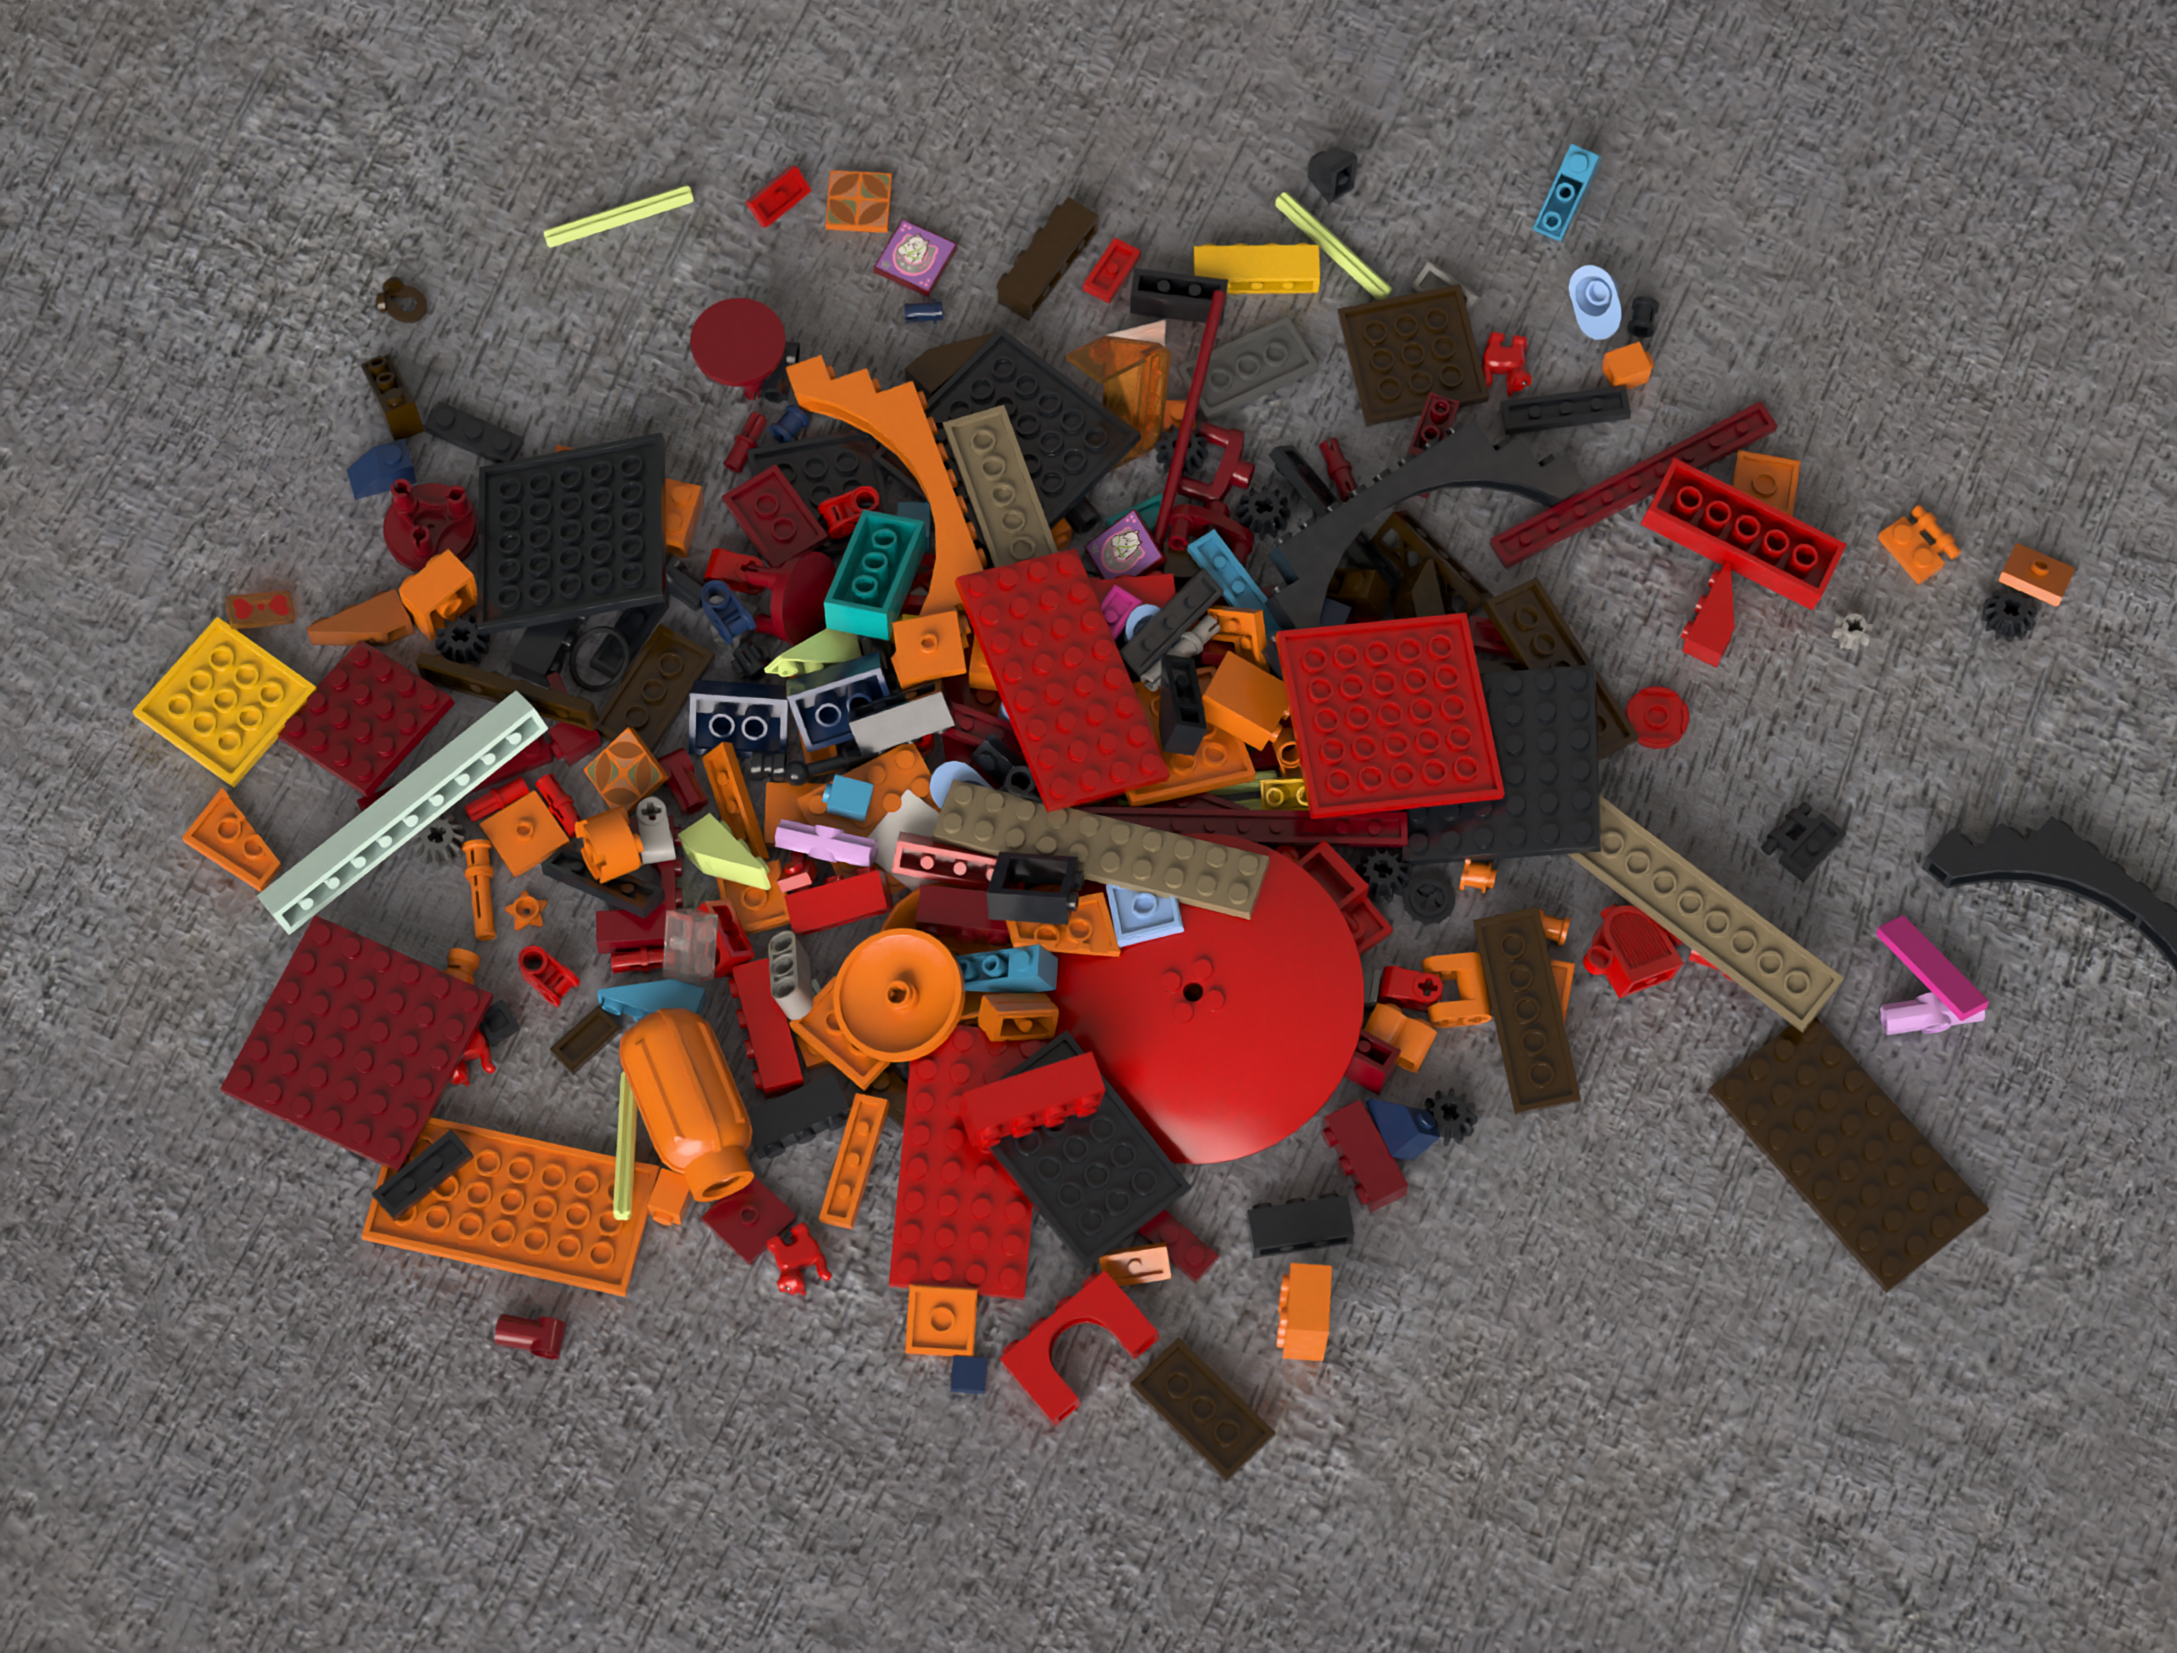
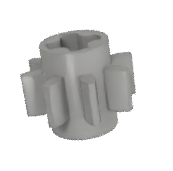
M1848 610L1844 619L1836 617L1834 625L1837 628L1833 630L1831 637L1834 639L1838 638L1840 649L1845 647L1852 649L1853 652H1857L1860 644L1868 646L1871 639L1868 634L1871 633L1873 624H1867L1865 613L1859 615Z

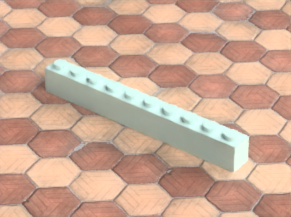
M517 690L514 691L258 894L257 897L274 919L290 935L548 730V727L535 708Z

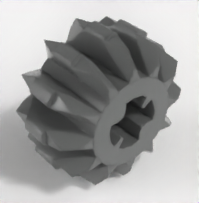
M442 813L410 839L411 844L414 845L412 848L414 856H421V862L425 866L433 861L434 867L439 869L441 862L446 861L447 865L452 867V856L462 858L463 851L461 847L464 842H467L466 837L463 836L465 833L463 825L456 824V818L453 815L444 820ZM441 838L442 842L436 843L435 839Z

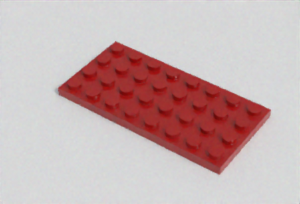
M1076 548L956 578L955 586L1047 813L1159 784L1169 779L1170 774Z
M956 1025L950 1036L939 1047L925 1056L910 1061L889 1287L909 1289L911 1284L978 1289V1296L1024 1300L1033 1205L988 1148H981V1145L971 1147L959 1112L962 1092L998 1081L1047 1045V1039L991 1041L981 1027Z

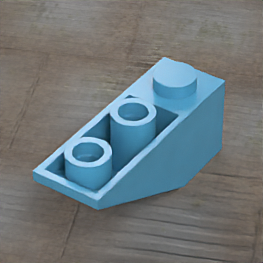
M1574 144L1570 145L1532 230L1559 242L1562 241L1603 159L1599 155Z
M1040 945L955 956L963 973L965 991L1036 993L1056 990L1058 958Z
M676 979L598 989L597 992L599 1005L602 1006L603 1010L614 1015L624 1013L633 1016L635 1021L661 1008H685L701 1016L707 1002L705 989Z

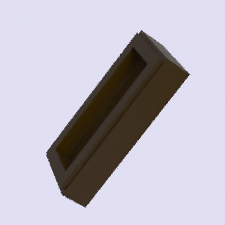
M598 1005L550 1048V1053L574 1075L622 1032V1028Z

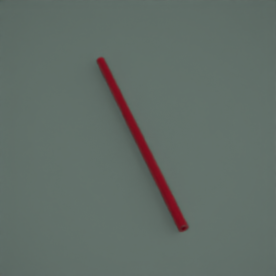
M1215 290L1213 293L1153 533L1162 550L1226 293L1223 291Z

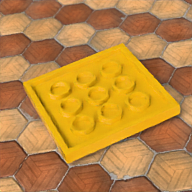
M216 617L132 712L144 724L234 788L278 739V733L285 727V722L300 710L308 697L316 692L317 687L222 619Z

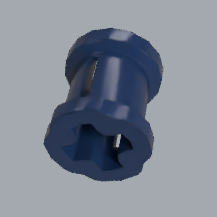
M789 404L785 408L786 413L777 423H771L768 427L770 434L780 444L793 441L792 438L798 431L810 424L807 415L795 405Z

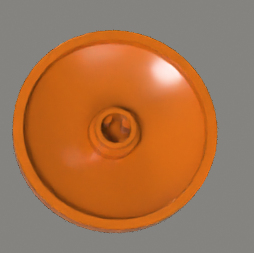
M908 928L885 930L861 942L842 964L833 991L835 1017L845 1037L863 1053L887 1062L911 1061L925 1056L939 1047L958 1024L965 1002L963 973L952 952L935 937L925 932Z

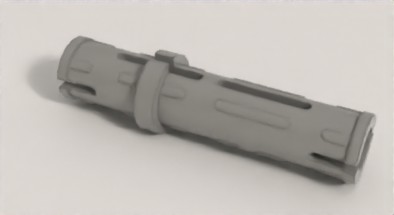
M1206 615L1190 632L1185 631L1180 636V641L1166 654L1186 658L1198 655L1203 650V645L1220 631L1219 624L1212 627L1217 621L1213 617ZM1161 659L1140 677L1142 682H1145L1147 679L1149 680L1144 686L1153 692L1158 689L1161 682Z

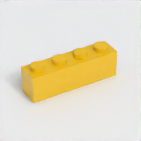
M1237 243L1232 246H1217L1215 244L1194 246L1193 275L1228 280L1227 294L1318 293L1320 283L1319 245H1310L1308 243H1297L1295 245L1267 243L1264 245L1248 246L1247 244Z

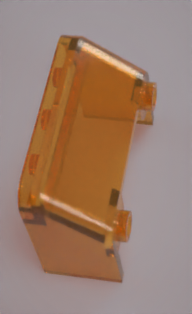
M1105 335L1066 354V360L1098 383H1104L1102 404L1140 432L1141 440L1109 472L1153 450L1155 443L1160 441V433L1163 431L1171 360L1170 351L1158 342Z

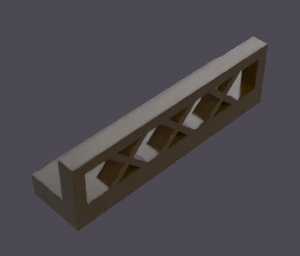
M1407 510L1392 512L1371 539L1375 546L1404 574L1410 568L1408 565V551H1416L1421 556V562L1433 559L1435 572L1443 578L1444 591H1440V594L1444 595L1442 602L1445 615L1458 614L1452 609L1451 595H1460L1469 603L1462 612L1467 614V618L1478 607H1482L1487 600L1494 597ZM1391 528L1399 534L1400 548H1391L1383 540Z

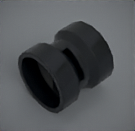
M753 749L751 780L763 781L765 778L771 777L774 782H785L784 769L787 765V751L775 750L773 754H770L764 749Z

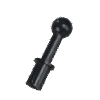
M843 747L840 748L841 755L808 764L800 760L789 762L784 769V778L792 786H801L808 781L810 776L845 768L846 773H848L851 769L877 758L878 755L869 754L862 756L859 747L845 750Z

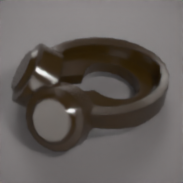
M397 276L391 277L384 282L382 286L383 292L377 293L376 305L380 313H387L391 318L403 323H414L425 316L427 301L419 290L404 285ZM399 297L404 299L410 297L417 301V306L414 310L405 312L400 309L399 303L392 301L391 298Z

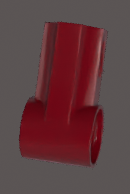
M683 747L656 759L669 776L663 785L669 787L683 815H693L709 804L707 796L695 776L693 764Z
M501 1313L495 1329L494 1342L497 1345L529 1350L531 1354L541 1358L559 1359L567 1324L551 1317H538L537 1320Z

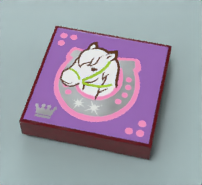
M902 219L874 265V273L926 297H930L956 253L958 243Z
M1136 509L1131 510L1084 546L1104 580L1114 579L1116 576L1129 574L1133 577L1146 576L1168 560L1141 514Z

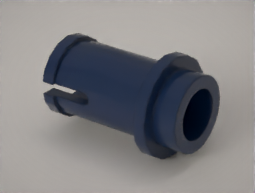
M932 299V302L904 303L905 323L934 321V324H937V321L943 320L942 301L936 302V299Z

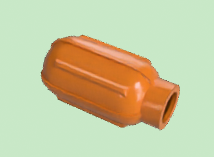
M661 1008L642 1017L630 1029L626 1030L622 1036L619 1046V1057L656 1152L662 1162L670 1169L684 1174L695 1201L709 1202L741 1190L754 1178V1173L746 1156V1152L751 1144L752 1127L713 1029L703 1017L685 1008Z

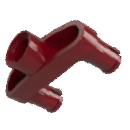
M1204 421L1199 437H1206L1207 443L1223 447L1224 455L1213 482L1211 481L1208 484L1183 475L1177 494L1201 501L1204 505L1209 501L1223 502L1232 486L1248 490L1256 463L1241 459L1245 431L1234 427L1226 429Z
M1209 501L1203 507L1181 504L1172 509L1169 521L1171 531L1168 546L1173 550H1184L1187 546L1189 535L1199 539L1214 529L1243 568L1246 569L1248 555L1252 553L1255 539L1251 531L1230 518V508L1223 502Z

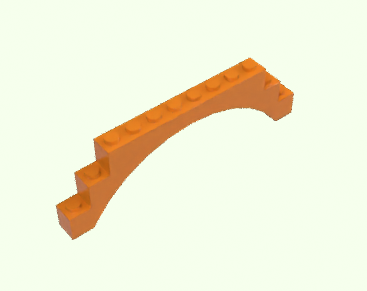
M822 355L785 367L800 409L840 419L872 435L896 454L917 479L931 507L935 523L936 560L930 590L918 618L956 610L963 649L969 647L966 635L971 633L966 618L968 615L955 586V580L959 576L983 571V568L987 567L988 564L982 548L975 549L973 541L978 540L972 521L966 523L963 517L968 511L962 495L956 497L953 488L958 487L953 470L945 469L943 462L948 461V457L943 443L936 444L933 437L938 435V431L933 417L926 418L924 410L929 409L923 391L917 392L913 381L882 391L878 379H871L867 368L836 378L832 365L825 366ZM897 651L891 657L902 691L933 681L928 680L903 685Z

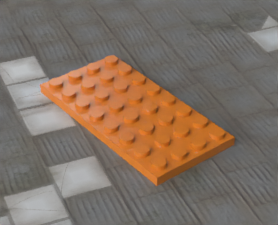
M431 1117L406 1165L450 1130L473 1153L474 1158L395 1222L376 1200L372 1198L361 1235L363 1240L626 1297L649 1215L647 1204L659 1176L660 1167L635 1161L632 1217L629 1220H617L613 1216L616 1157ZM382 1166L375 1190L397 1172Z

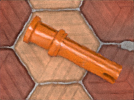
M485 839L469 840L462 844V851L466 853L467 862L464 876L471 886L475 939L479 941L496 938L490 880L494 876V868L490 866L489 850H491L492 846L491 842Z

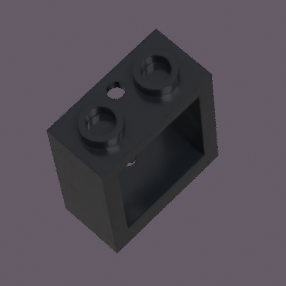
M999 852L987 890L989 919L1068 925L1072 911L1077 912L1079 894L1077 891H1082L1084 887V871L1078 870V857ZM1013 882L1062 885L1060 893L1011 889Z

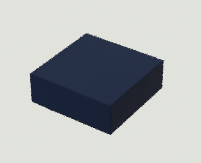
M953 1356L951 1392L985 1394L987 1358Z

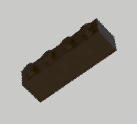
M1069 197L1066 198L1061 206L1059 204L1056 205L1049 216V222L1046 226L1038 228L1033 235L1032 244L1026 251L1022 250L1017 255L1014 267L1009 274L1005 272L1000 277L996 285V289H998V303L1030 321L1099 231V215Z

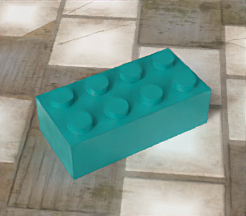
M863 509L824 601L827 629L889 640L893 631L892 623L898 619L927 548L925 521Z

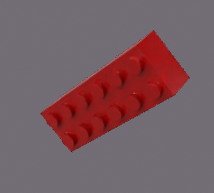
M1673 458L1640 525L1722 566L1726 561L1730 562L1732 571L1810 610H1813L1821 599L1847 545L1676 458Z

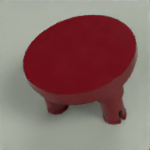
M730 298L711 305L701 313L693 325L690 346L696 365L706 376L723 385L743 386L744 396L748 400L754 401L756 400L755 393H757L758 399L761 398L760 391L764 379L780 364L785 353L786 338L782 322L768 306L752 299Z
M395 480V485L391 484L390 487L393 495L392 504L387 510L383 523L384 540L392 557L402 566L416 572L424 569L433 556L441 555L447 549L461 562L465 561L473 552L478 542V514L474 505L467 497L466 492H464L465 489L459 485L450 487L439 483H425L411 488L407 480Z
M805 551L792 556L782 567L774 566L769 568L757 564H750L748 566L750 570H755V572L746 570V582L750 585L755 584L768 587L772 591L771 616L764 613H759L754 621L756 633L777 636L779 640L796 646L826 629L824 601L836 575L835 566L828 556L820 552Z

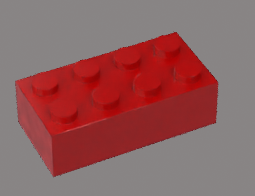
M1091 1051L962 1092L959 1112L971 1147L981 1145V1148H987L998 1144L1001 1141L1000 1138L1013 1134L1014 1138H1018L1033 1131L1032 1128L1045 1124L1046 1128L1063 1123L1065 1117L1077 1114L1078 1117H1085L1097 1111L1096 1107H1099L1101 1104L1105 1086Z

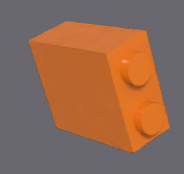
M1229 650L1201 697L1207 721L1260 751L1263 750L1268 740L1273 743L1276 741L1283 728L1278 722L1281 718L1286 721L1290 715L1284 682Z

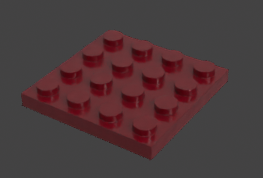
M358 641L317 685L316 692L308 697L300 710L285 722V727L278 733V739L369 798L454 706L455 702L451 696L364 641Z

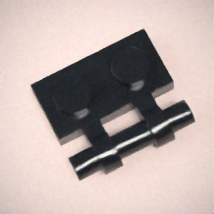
M1802 802L1796 809L1792 808L1785 815L1786 820L1778 829L1773 828L1767 835L1768 840L1761 846L1762 851L1769 856L1777 848L1782 849L1785 853L1780 857L1778 863L1803 883L1845 839L1847 834L1822 813L1814 821L1809 819L1807 816L1812 811V807L1806 802ZM1795 829L1802 830L1803 833L1795 842L1788 837Z

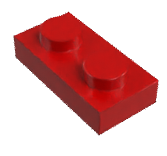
M790 165L745 201L759 225L767 228L812 192L797 166Z
M1114 237L1083 283V291L1110 304L1140 260L1141 251Z

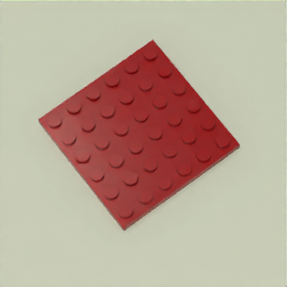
M1466 613L1277 631L1275 640L1311 819L1503 798L1505 792Z

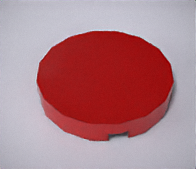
M1662 686L1645 687L1628 701L1625 716L1639 736V739L1636 741L1637 743L1651 749H1664L1678 743L1686 734L1690 719L1688 706L1684 700L1682 701L1677 696L1678 694L1675 691Z

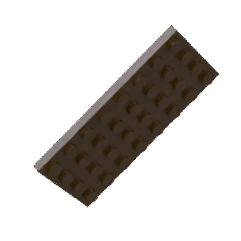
M1815 1016L1803 1032L1791 1024L1709 1089V1093L1886 1294L1989 1212L1987 1206L1817 1016Z

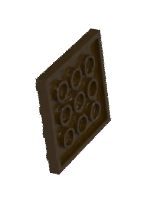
M1460 284L1338 309L1337 315L1365 427L1421 416L1430 392L1460 401L1459 408L1489 402V394Z

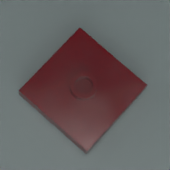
M755 1176L741 1190L719 1199L701 1217V1221L749 1266L767 1249V1240L781 1235L797 1220V1215Z

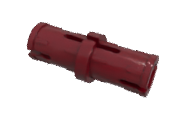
M1329 438L1330 447L1327 440H1324L1319 444V449L1328 465L1327 473L1329 478L1334 479L1342 502H1347L1350 500L1349 492L1358 487L1351 474V463L1345 460L1338 444V439Z

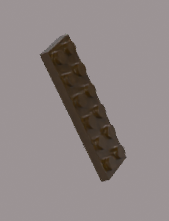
M1537 577L1491 598L1483 604L1482 608L1522 670L1593 665ZM1596 670L1598 756L1600 761L1634 744L1639 739V736Z
M1533 907L1473 920L1515 1115L1581 1102L1539 908Z

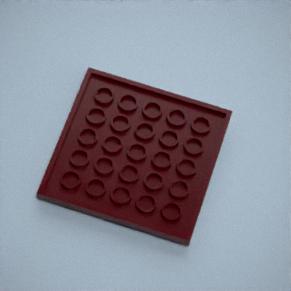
M314 915L220 1090L232 1098L395 1172H399L405 1167L494 996L490 992Z

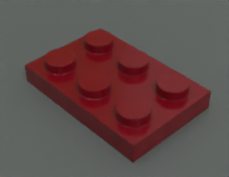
M776 464L722 496L723 503L770 568L774 566L782 567L792 556L805 551H813L828 542V535Z

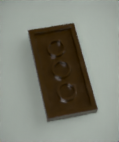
M659 624L598 715L600 722L596 730L599 735L613 742L628 727L634 728L653 754L690 698L694 680H702L715 660V653Z
M1179 1337L1130 1383V1388L1226 1483L1276 1435V1432Z

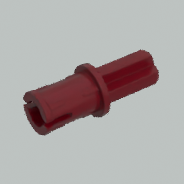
M758 412L750 413L740 434L734 436L735 443L723 462V465L730 471L741 473L748 459L747 450L758 447L756 442L767 424V419L764 415Z

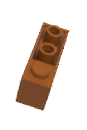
M395 588L390 591L378 592L370 600L360 604H351L340 613L329 618H319L311 626L306 627L312 645L355 646L358 641H364L371 646H387L414 634L411 619Z

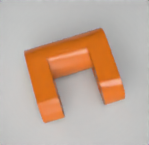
M1468 952L1438 955L1421 961L1422 972L1432 973L1438 976L1441 981L1457 980L1460 1001L1441 1002L1428 1007L1429 1023L1433 1028L1478 1025L1492 1019L1489 993L1480 953Z

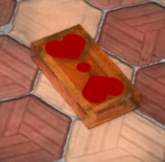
M289 590L229 595L224 600L231 629L294 624L296 619Z

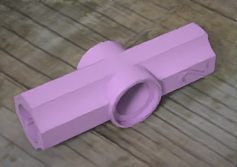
M781 819L776 829L775 847L809 854L808 857L835 863L842 861L866 868L872 867L878 852L877 840L846 834L844 830L817 824L814 827Z
M1933 992L1920 995L1911 1001L1884 1004L1880 1008L1881 1025L1886 1035L1921 1030L1925 1034H1932L1950 1028L1951 1025L1978 1022L1985 1019V1010L1960 1021Z

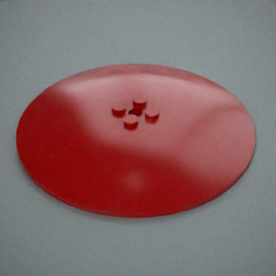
M1207 833L1180 834L1270 858V864L1251 920L1178 902L1184 932L1119 947L1121 951L1119 957L1048 951L1058 958L1056 990L1043 992L1059 1009L1053 1039L1067 1030L1085 1053L1093 1052L1101 1074L1172 1163L1190 1165L1216 1164L1247 1157L1278 1144L1305 1125L1328 1102L1345 1076L1359 1042L1365 1005L1364 976L1354 936L1343 914L1320 883L1301 866L1264 845L1243 838ZM1085 880L1083 890L1077 891L1079 897L1103 892L1114 928L1106 884ZM1192 984H1198L1203 988L1202 997L1195 1002L1188 1001L1185 998V991ZM1047 1039V1044L1053 1039Z

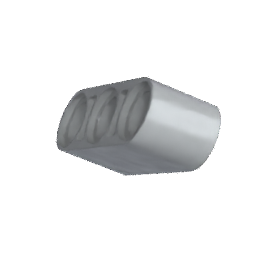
M786 930L776 934L768 945L770 986L773 998L790 1020H797L806 1016L813 1006L810 957L792 931Z

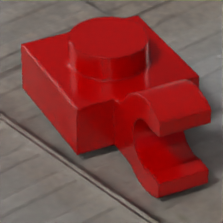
M791 850V862L783 867L777 880L781 892L784 893L811 884L818 871L814 860H806L805 853Z

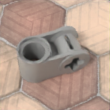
M655 797L643 799L637 807L639 837L644 851L641 852L643 865L676 860L672 831L669 828L665 804ZM650 813L656 814L655 820H649Z

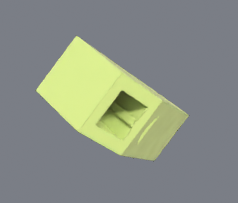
M826 628L779 655L764 668L765 673L779 674L782 677L805 675L861 657L857 634Z
M709 813L678 834L686 857L702 873L765 890L771 888L767 877L770 871L764 860L760 856L755 858L743 839L736 840L730 827L723 820L718 822Z

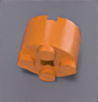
M623 806L610 808L575 823L577 839L581 837L584 839V847L580 848L582 856L592 876L595 879L600 878L599 883L601 884L637 870L642 866L639 853L644 851L643 844L637 833H631L628 826L630 824L629 817Z

